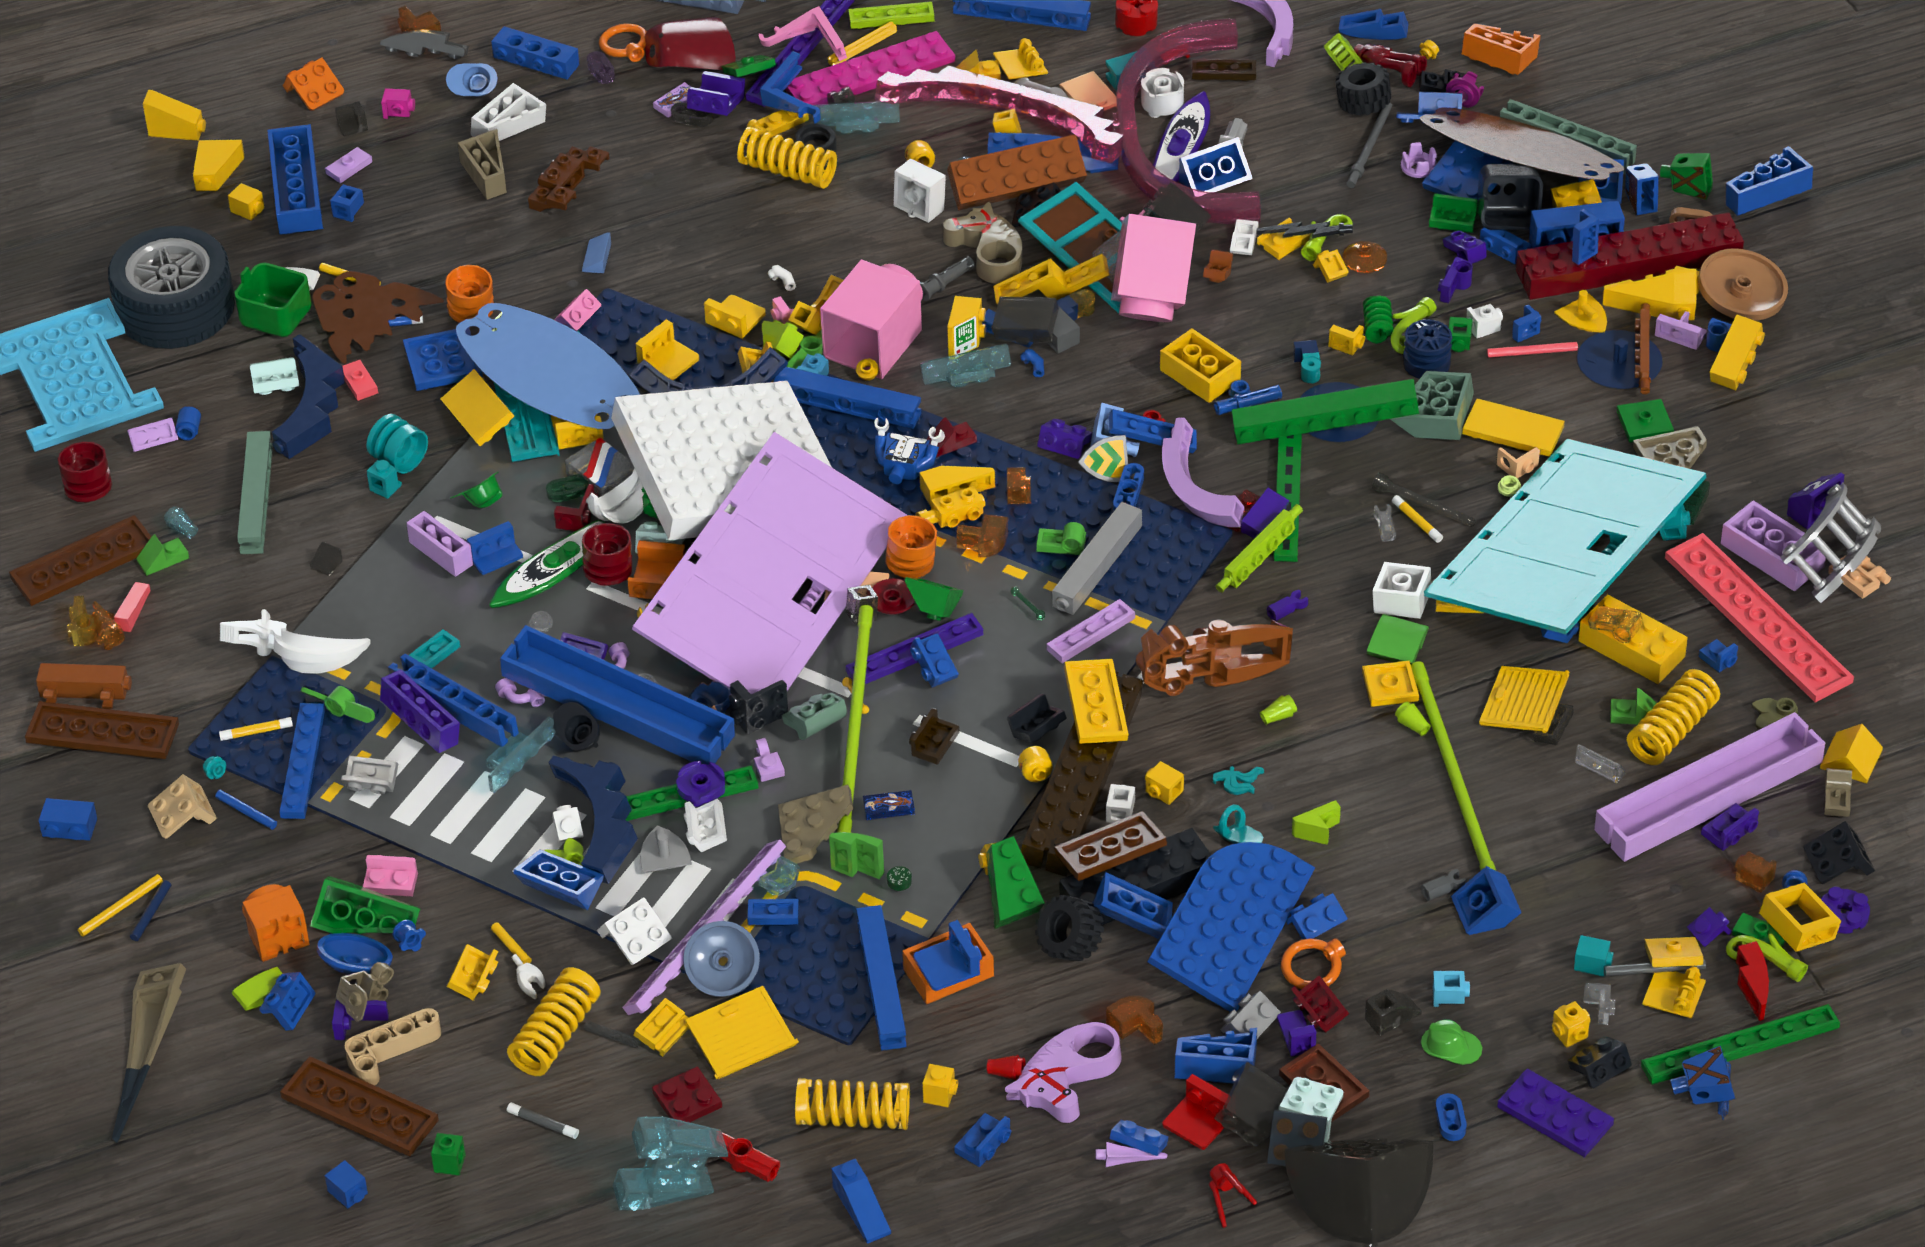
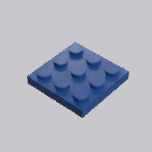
M1455 140L1422 182L1423 188L1437 194L1477 199L1479 172L1484 165L1514 163ZM1492 183L1489 185V193L1493 191L1497 183Z
M468 327L465 332L467 335L471 336V332ZM456 329L403 340L416 391L458 383L473 369L483 378L482 370L475 364L461 345Z

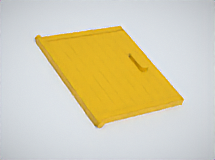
M1501 666L1479 724L1482 726L1548 732L1570 672L1568 670L1564 672Z
M764 986L685 1019L686 1024L712 1067L715 1079L723 1078L799 1043L798 1039H794Z

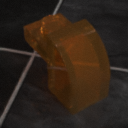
M407 6L398 8V24L402 32L412 30L441 31L440 22L431 11L415 17Z
M985 514L982 527L958 525L957 548L978 550V557H990L999 553L1006 544L1008 517Z
M1128 996L1106 1008V1024L1114 1028L1121 1039L1139 1030L1154 1045L1162 1041L1163 1023L1157 1015H1154V1003L1151 1000L1141 996Z

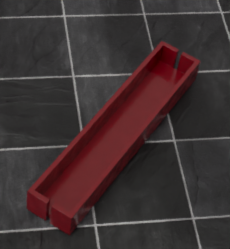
M1723 213L1598 236V253L1580 265L1572 261L1573 241L1517 251L1516 272L1521 283L1524 284L1523 287L1529 300L1603 287L1626 280H1641L1650 274H1653V277L1666 274L1667 270L1675 269L1676 266L1688 269H1701L1704 261L1715 252L1725 249H1743L1744 240L1736 228L1730 213Z

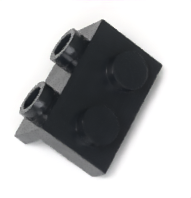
M1039 694L1007 716L1013 737L1029 743L1037 742L1041 739V736L1050 730L1056 729L1061 722L1067 719L1064 710L1049 706L1045 694Z
M1610 1037L1598 1039L1595 1044L1587 1049L1578 1051L1575 1056L1567 1060L1570 1069L1584 1074L1589 1087L1593 1089L1632 1065L1626 1044Z

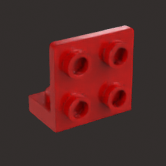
M1191 1074L1186 1080V1097L1165 1118L1162 1126L1201 1150H1205L1234 1118L1235 1098Z

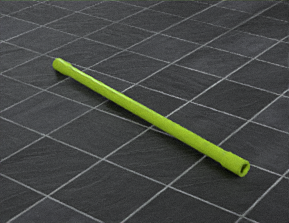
M863 605L859 608L858 637L842 785H849L852 801L854 798L870 629L873 619V608L869 605ZM852 811L848 816L844 815L837 823L836 833H851Z
M1414 662L1411 668L1415 683L1420 691L1475 849L1480 870L1486 866L1496 870L1435 701L1426 668L1423 662Z

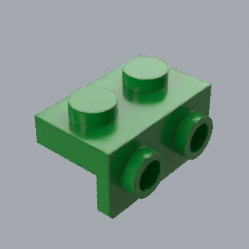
M1434 194L1429 227L1473 233L1478 200Z

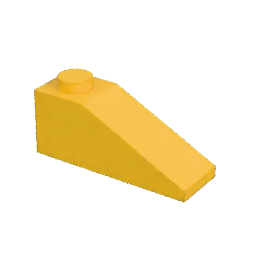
M939 466L920 472V489L930 507L932 499L971 486L977 492L995 487V470L993 468Z

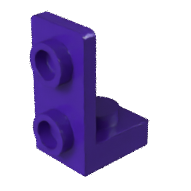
M338 1000L335 1002L332 1027L335 1040H345L346 1031L351 1029V1020L354 1019L347 1014L345 1006ZM367 1001L363 1021H388L389 1013L386 1001Z
M1301 1010L1277 1015V1021L1291 1057L1301 1055L1316 1045L1314 1024L1307 1026Z

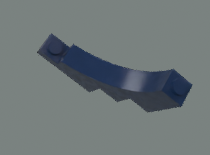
M301 334L293 338V351L298 358L300 372L305 379L304 394L293 414L281 426L272 431L274 449L288 459L332 432L328 414L338 408L335 389L345 383L343 366Z

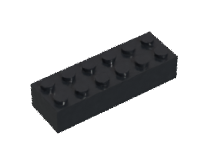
M1189 828L1166 837V846L1080 881L1074 875L1060 879L1059 892L1060 895L1085 899L1093 903L1104 874L1109 873L1167 900L1187 892L1204 862L1211 856V853L1194 829ZM1102 913L1098 914V916L1103 918L1101 926L1115 921V919Z

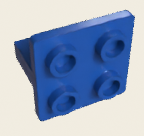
M509 521L472 536L466 541L471 545L473 564L482 575L523 558L522 551L515 544L513 526Z

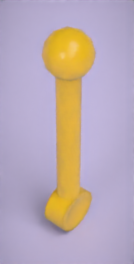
M845 677L842 685L848 687L852 694V679ZM863 703L862 714H867L869 707Z

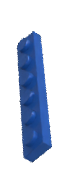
M300 703L280 807L281 818L305 819L325 714L324 704Z

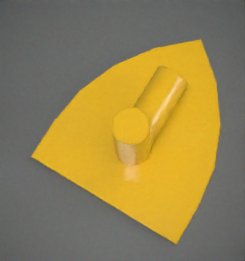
M1586 290L1579 291L1578 300L1554 311L1560 319L1578 329L1599 333L1606 330V313L1602 305L1593 296L1588 294Z

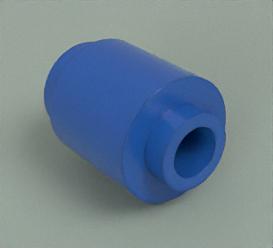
M183 407L179 410L175 427L179 438L192 440L198 434L201 413L198 409Z

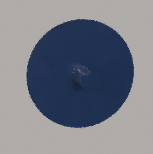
M1611 330L1588 338L1580 346L1577 354L1578 365L1582 372L1592 381L1606 387L1618 389L1638 387L1639 379L1634 378L1635 365H1639V363H1635V349H1639V347H1635V334L1637 333ZM1649 340V377L1653 380L1661 370L1662 355L1658 347Z
M1342 382L1324 383L1310 388L1300 398L1361 387ZM1379 421L1309 432V434L1332 442L1352 441L1370 433Z

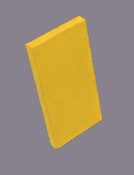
M475 369L440 398L479 446L491 440L493 435L502 427L508 425L514 417Z
M1476 399L1463 426L1462 434L1514 447L1519 450L1531 451L1537 447L1540 450L1539 455L1550 457L1564 428L1565 421Z

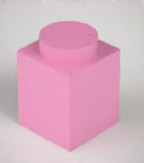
M1128 214L1124 218L1121 226L1111 297L1113 301H1120L1119 315L1147 321L1172 322L1174 310L1182 307L1186 300L1196 228L1195 223Z
M861 259L820 308L823 356L828 360L855 370L861 360L873 359L879 368L876 378L883 379L922 331L921 300L923 291L920 281L901 266L895 264L878 266ZM865 367L864 370H869L871 367Z

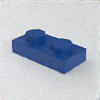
M748 899V925L798 924V899Z
M1120 1120L1111 1130L1110 1134L1111 1140L1158 1156L1167 1146L1169 1136L1160 1134L1157 1130L1146 1129L1128 1120Z

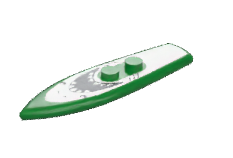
M598 519L546 547L523 562L500 584L489 606L491 608L503 607L535 597L574 573L584 565L582 553L583 534L587 529L606 522Z

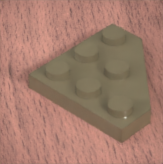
M1698 426L1633 440V448L1638 456L1689 469L1707 446V439Z
M849 785L778 805L782 842L786 846L783 850L784 860L787 866L811 860L817 853L816 848L823 840L827 841L830 834L834 833L838 828L837 823L844 815L848 816L853 810V801Z

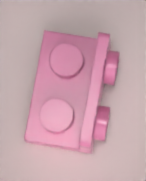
M586 289L574 298L554 320L577 331L599 309L601 303Z
M367 855L364 888L383 895L413 897L418 875L415 858Z

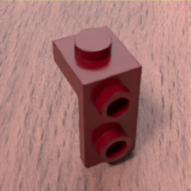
M593 484L588 485L579 509L556 506L554 516L557 529L577 531L586 526V523H590L592 513L589 510L586 499L591 493L598 497V494L594 491Z

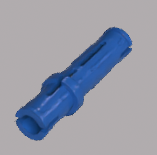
M1275 385L1247 394H1234L1231 398L1215 401L1214 409L1219 416L1232 412V409L1255 406L1268 401L1282 399V391L1279 385Z

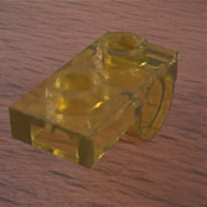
M74 596L73 606L69 607V617L72 621L67 624L68 637H72L74 647L90 645L98 637L94 618L92 615L87 614L84 596Z
M1599 606L1588 620L1590 629L1611 631L1616 640L1621 643H1629L1642 627L1643 619L1638 611Z

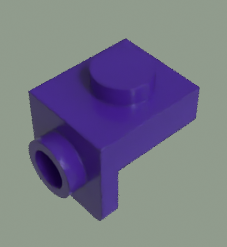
M1710 907L1687 926L1704 947L1723 931L1728 935L1732 933L1727 926L1730 921L1721 911L1716 914Z

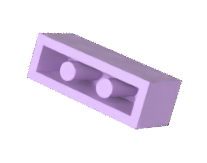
M423 511L407 522L409 542L453 576H458L473 565L471 545L427 512Z

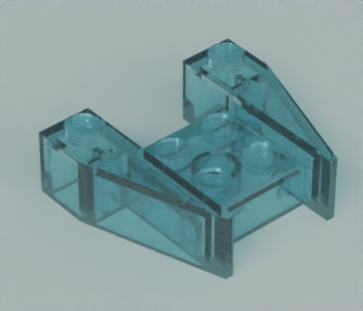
M663 1116L638 1117L632 1131V1138L638 1159H647L644 1168L618 1169L613 1189L619 1210L648 1209L713 1194L714 1189L707 1167L704 1166L708 1157L728 1156L721 1130Z

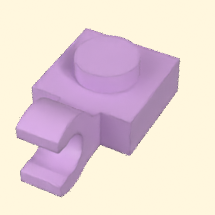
M765 738L756 740L758 746L756 751L759 757L754 758V765L761 782L785 776L784 767L778 753L770 754Z

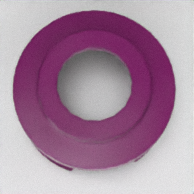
M1468 71L1463 77H1458L1459 74L1455 73L1446 86V92L1455 93L1456 90H1459L1457 93H1462V107L1470 108L1475 106L1484 91L1483 86H1480L1478 89L1475 85L1478 75Z

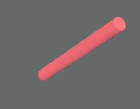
M1577 342L1491 348L1487 349V357L1578 351Z

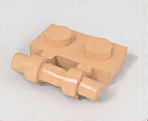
M1866 556L1854 572L1848 570L1841 579L1843 581L1842 584L1863 599L1879 588L1880 581L1886 585L1890 582L1891 577L1886 574L1884 568L1874 565L1870 562V558ZM1833 565L1829 566V574H1831L1834 571L1832 569Z

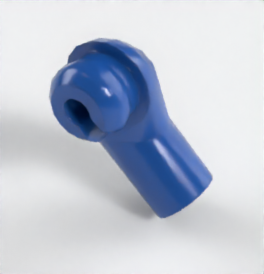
M1026 349L1025 352L1021 353L1020 358L1025 364L1030 362L1033 364V375L1035 377H1042L1044 375L1043 358L1033 349Z

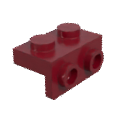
M1320 975L1300 991L1295 986L1291 988L1296 995L1293 998L1296 1005L1301 1011L1306 1008L1309 1012L1306 1016L1312 1025L1314 1024L1315 1028L1320 1026L1325 1033L1349 1015V1012Z

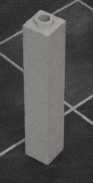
M1124 502L1119 504L1052 590L1054 608L1074 615L1142 527V509Z

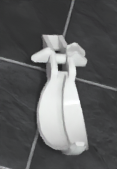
M635 468L631 476L599 498L593 493L589 495L586 503L593 515L603 521L610 520L614 523L624 524L633 521L642 513V496L644 492L641 489L643 485Z
M265 609L261 611L262 619L220 623V641L257 647V654L260 656H267L274 649V652L282 657V660L291 670L301 673L319 674L339 669L358 658L370 645L369 638H324L286 631V623L270 620V614ZM239 631H247L256 634H239Z

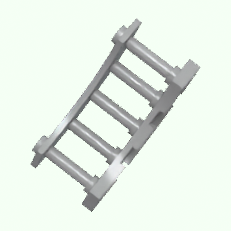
M1844 483L1834 485L1827 492L1826 503L1819 517L1795 544L1791 543L1782 551L1783 555L1780 557L1786 565L1792 560L1814 584L1812 594L1820 603L1843 583L1841 578L1848 570L1854 572L1878 539L1875 534L1881 532V525L1876 518L1866 519L1846 497L1847 486ZM1836 512L1857 534L1855 543L1833 519ZM1825 526L1847 548L1846 552L1848 554L1844 559L1840 560L1819 537L1818 534ZM1810 542L1833 565L1832 569L1834 571L1826 579H1821L1799 554Z

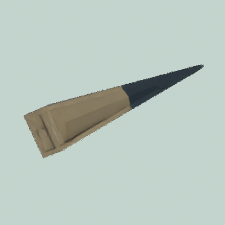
M181 963L141 971L134 987L127 1067L120 1106L112 1139L116 1143L119 1141L182 993L179 988L186 968Z

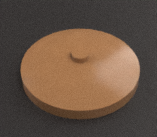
M1725 249L1715 252L1704 261L1698 276V286L1704 299L1714 309L1732 318L1740 315L1754 321L1767 319L1781 310L1788 294L1787 280L1780 268L1765 256L1749 250Z

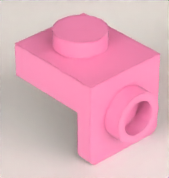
M781 296L772 299L773 309H771V315L773 320L780 321L783 324L789 322L788 319L794 309H789Z

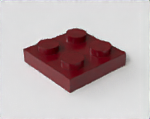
M698 1066L652 1087L653 1095L676 1128L722 1108L721 1099Z

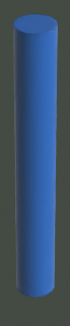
M222 790L217 791L215 797L218 800L271 830L277 826V821Z

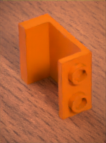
M639 540L637 545L638 563L633 578L628 577L629 597L653 599L686 554L685 545Z

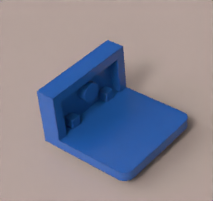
M958 920L948 923L949 940L914 953L916 964L934 991L980 975L981 951L977 945L974 946L972 944L968 929L963 928Z

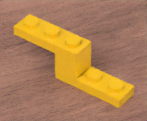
M1100 254L1066 271H1063L1050 258L994 285L996 303L1002 307L1038 289L1051 302H1054L1108 276L1107 258Z

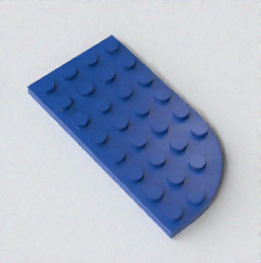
M1237 843L1216 851L1204 862L1147 962L1227 1011L1235 1010L1237 1012L1240 1007L1238 1003L1246 996L1315 867L1284 849L1264 843Z

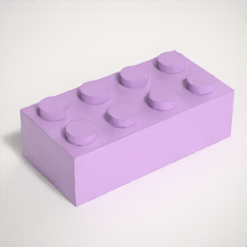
M1754 500L1723 524L1721 545L1793 591H1796L1809 580L1792 560L1786 565L1780 558L1783 555L1782 551L1791 543L1795 544L1805 534L1795 526ZM1810 542L1799 554L1818 573L1824 568L1826 558Z

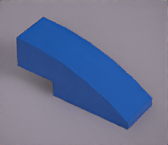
M1377 9L1341 16L1339 32L1364 39L1407 38L1408 21L1404 11L1383 15L1382 10Z

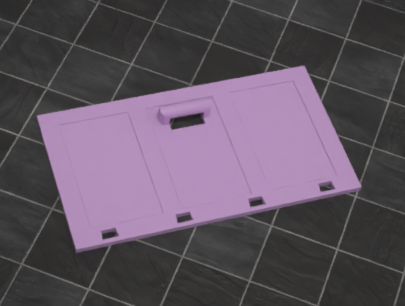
M773 432L635 622L632 630L713 681L722 683L729 688L731 683L739 680L748 692L753 694L775 682L784 680L788 691L886 550L888 527L897 518L908 515L776 432ZM764 455L771 459L767 466L759 463ZM729 504L736 508L731 515L725 512ZM693 553L700 557L696 564L688 561ZM808 578L813 583L798 604L792 599ZM825 590H828L831 593L815 615L811 610ZM657 603L663 607L659 615L652 611Z

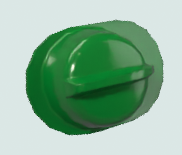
M496 472L482 483L450 497V499L462 494L473 506L486 508L503 496L495 477L499 472Z

